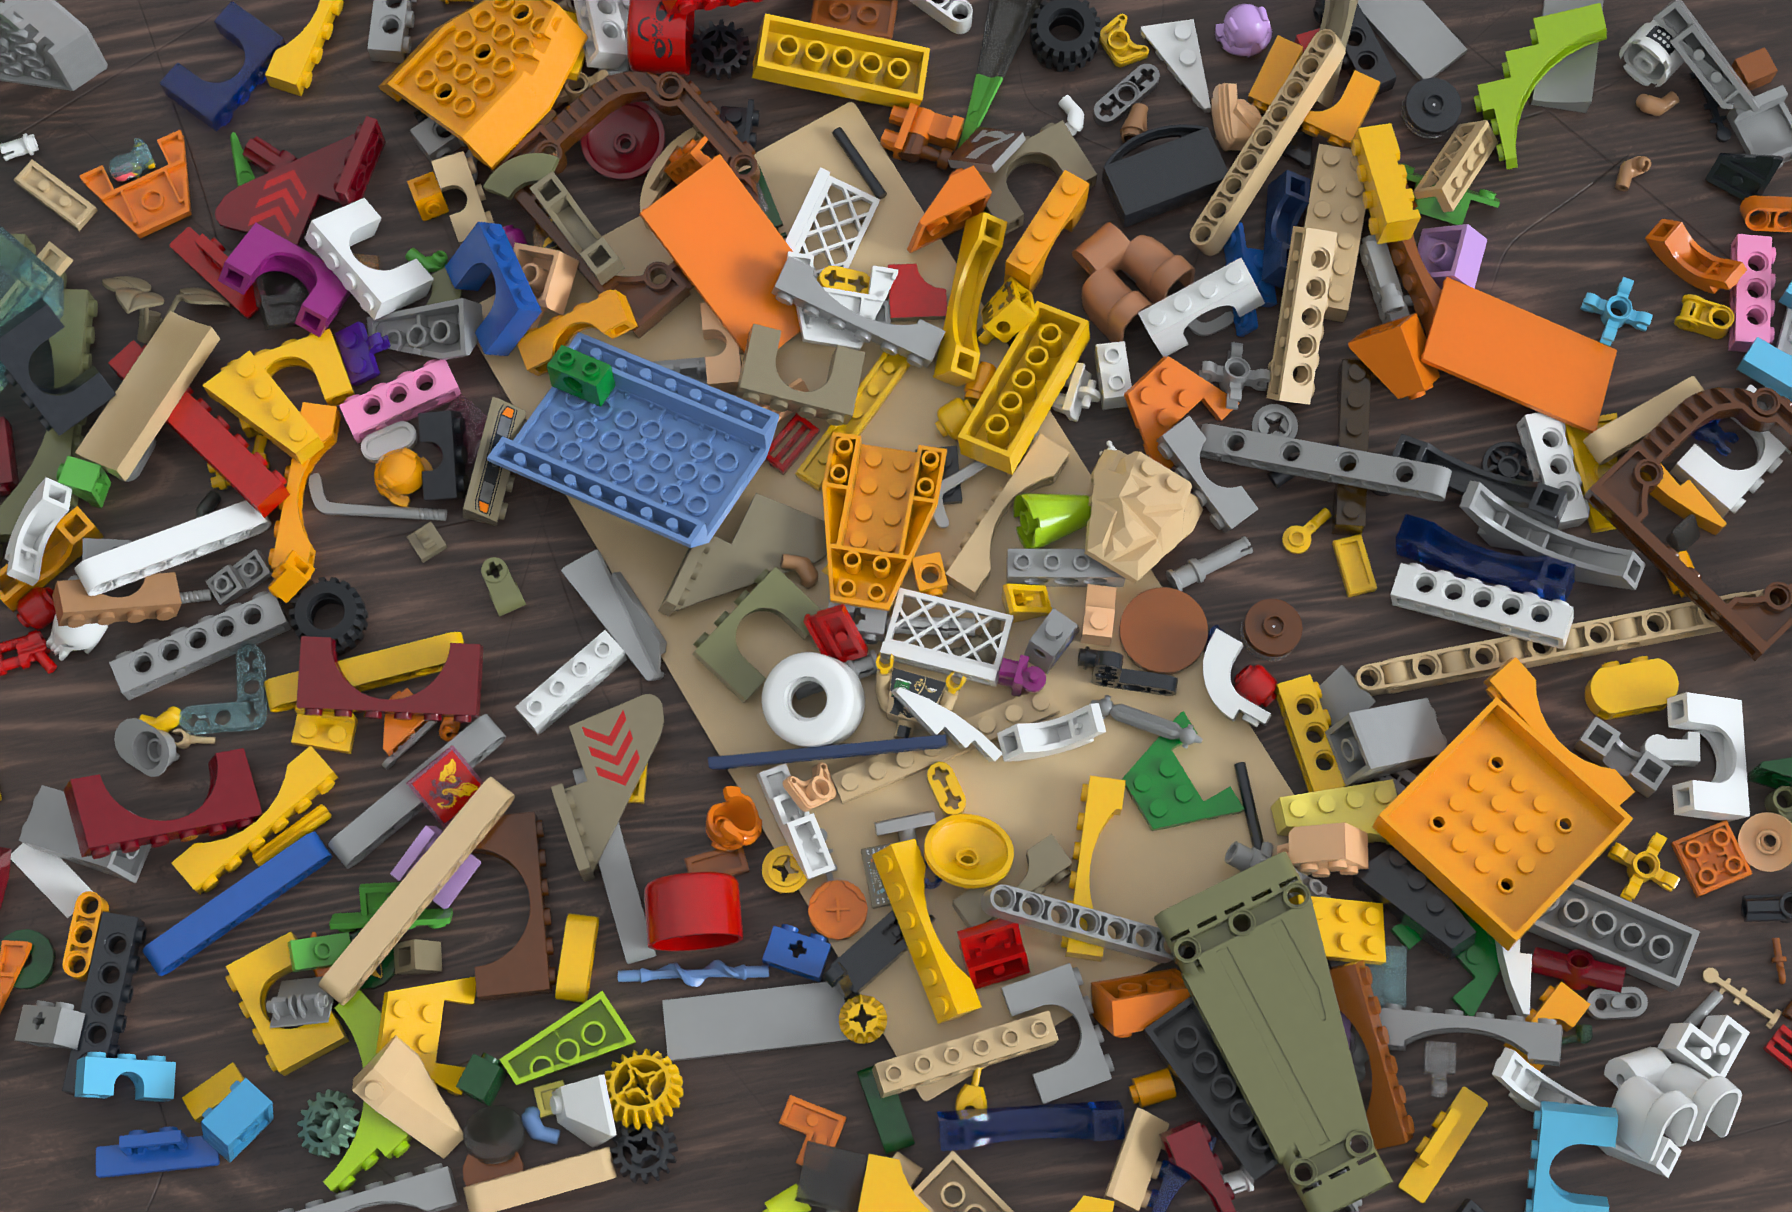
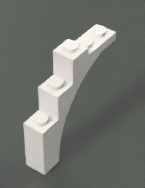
M1505 1047L1495 1063L1492 1075L1510 1091L1508 1096L1523 1109L1534 1112V1110L1540 1111L1541 1101L1596 1106L1545 1076L1525 1061L1515 1050ZM1618 1135L1616 1137V1147L1598 1146L1609 1156L1669 1178L1681 1153V1150L1669 1138L1662 1136L1654 1160L1649 1163L1641 1159Z

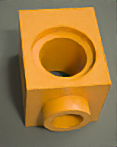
M940 552L914 557L911 562V568L917 592L941 598L943 593L948 591V583ZM926 573H933L938 579L934 583H927L922 577Z

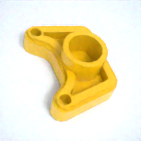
M1125 14L1117 15L1100 31L1099 43L1117 67H1124L1144 60L1149 55V48L1145 45L1134 44L1129 34L1124 30L1127 24V16Z

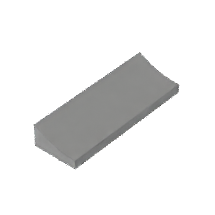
M1543 0L1542 16L1601 3L1603 11L1604 0ZM1599 42L1577 50L1551 68L1534 87L1531 105L1586 113L1592 102Z

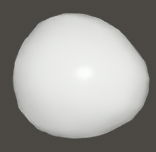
M55 614L51 635L46 641V645L51 648V651H54L55 655L59 654L60 661H63L71 651L85 649L84 652L89 654L102 638L108 625L95 623L85 624L78 628L58 626Z

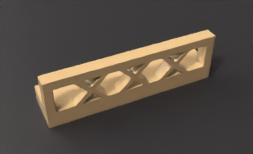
M1488 120L1463 123L1457 126L1413 193L1416 199L1436 197L1443 212L1454 211L1498 144Z

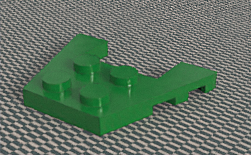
M1184 711L1173 720L1182 729L1191 724ZM1159 736L1122 778V780H1126L1125 788L1151 830L1156 831L1190 824V822L1210 820L1219 816L1235 815L1243 812L1244 807L1231 786L1205 801L1202 800L1172 751L1183 744L1180 739H1168Z
M1453 902L1476 931L1474 945L1455 957L1473 977V980L1451 1000L1464 1012L1465 1016H1474L1500 971L1496 943L1491 935ZM1402 923L1390 930L1407 951L1422 939L1418 933Z

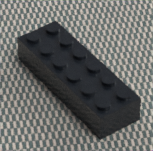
M1190 996L1144 1029V1037L1251 1184H1256L1281 1166L1273 1155L1192 997Z

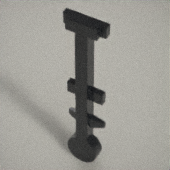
M1694 72L1689 73L1691 79H1698ZM1698 79L1707 104L1703 105L1704 109L1710 110L1713 117L1710 123H1715L1718 130L1716 132V139L1722 143L1727 142L1732 135L1730 129L1724 127L1722 122L1727 119V116H1720L1717 109L1720 105L1714 101L1712 95Z

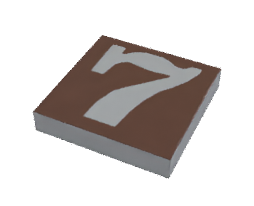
M978 127L948 159L950 167L963 168L965 170L974 165L977 171L996 173L1026 140L1024 133Z

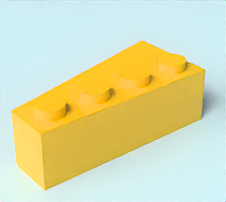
M1392 124L1358 128L1354 139H1351V151L1353 156L1358 158L1357 177L1359 182H1363L1365 192H1363V204L1365 209L1369 208L1371 218H1369L1370 233L1375 235L1377 244L1411 239L1421 216L1418 209L1413 210L1412 201H1414L1415 197L1412 188L1406 189L1407 172L1405 165H1398L1397 162L1400 160V149Z
M250 350L203 384L209 397L222 404L228 411L241 418L251 428L264 435L300 464H303L325 447L318 434Z

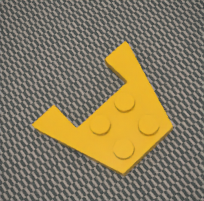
M475 977L385 992L376 1054L397 1035L420 1056L426 1071L435 1084L448 1090L447 1092L452 1095H462V1092L456 1085L465 1067L436 1063L444 1001L473 1005L476 993Z

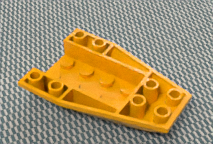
M832 432L822 484L830 602L883 611L890 610L938 506L947 449L918 445L917 452L865 445L862 444L861 436Z

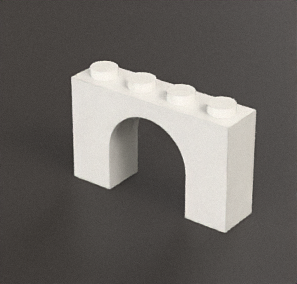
M362 198L311 220L305 240L322 258L326 266L339 278L345 289L350 291L356 298L362 309L367 311L373 320H376L426 297L434 278L417 259L392 270L381 271L363 265L354 257L350 246L374 236L381 221L380 215L365 198Z
M1239 258L1138 314L1151 339L1164 357L1189 345L1183 334L1184 329L1201 314L1220 306L1230 305L1236 309L1239 317L1265 304L1245 263L1242 258Z
M1750 384L1746 390L1754 393L1757 389ZM1760 401L1757 402L1759 408H1761L1762 410H1768V407L1765 403ZM1732 417L1730 418L1746 430L1756 443L1758 456L1754 466L1744 470L1725 468L1694 444L1670 471L1682 483L1690 480L1722 518L1729 511L1735 514L1746 502L1742 497L1748 490L1754 494L1764 483L1761 476L1766 471L1772 474L1783 462L1779 457L1785 451L1789 454L1791 453L1769 431H1751Z
M1689 692L1667 698L1668 727L1700 732L1710 743L1716 758V772L1711 782L1691 780L1672 786L1674 815L1720 821L1727 820L1728 822L1749 817L1742 700Z

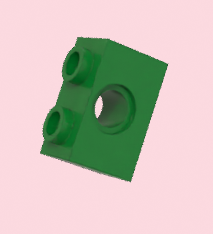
M564 345L560 346L547 364L552 387L600 407L616 386L611 365Z

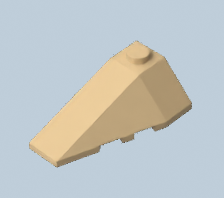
M397 1035L353 1078L352 1091L379 1114L443 1159L465 1138V1134L437 1090L435 1082L426 1071L420 1056Z

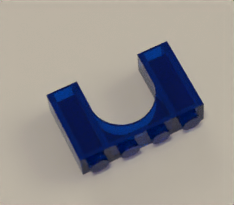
M233 1L230 2L214 22L221 35L245 52V62L240 72L228 81L211 83L200 79L177 62L160 82L163 91L168 97L216 132L221 126H225L230 122L234 111L249 100L251 92L255 87L265 82L267 79L265 74L275 50L286 45L282 36Z

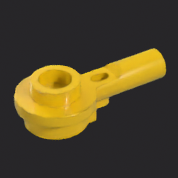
M1323 508L1303 527L1295 525L1287 528L1282 537L1285 549L1293 554H1301L1307 551L1311 544V534L1332 516L1327 508Z

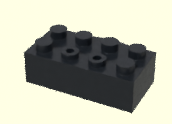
M1178 124L1145 131L1125 142L1110 156L1103 166L1101 180L1122 227L1126 228L1213 195L1228 170L1208 127ZM1179 137L1178 139L1122 159L1132 150L1148 142Z

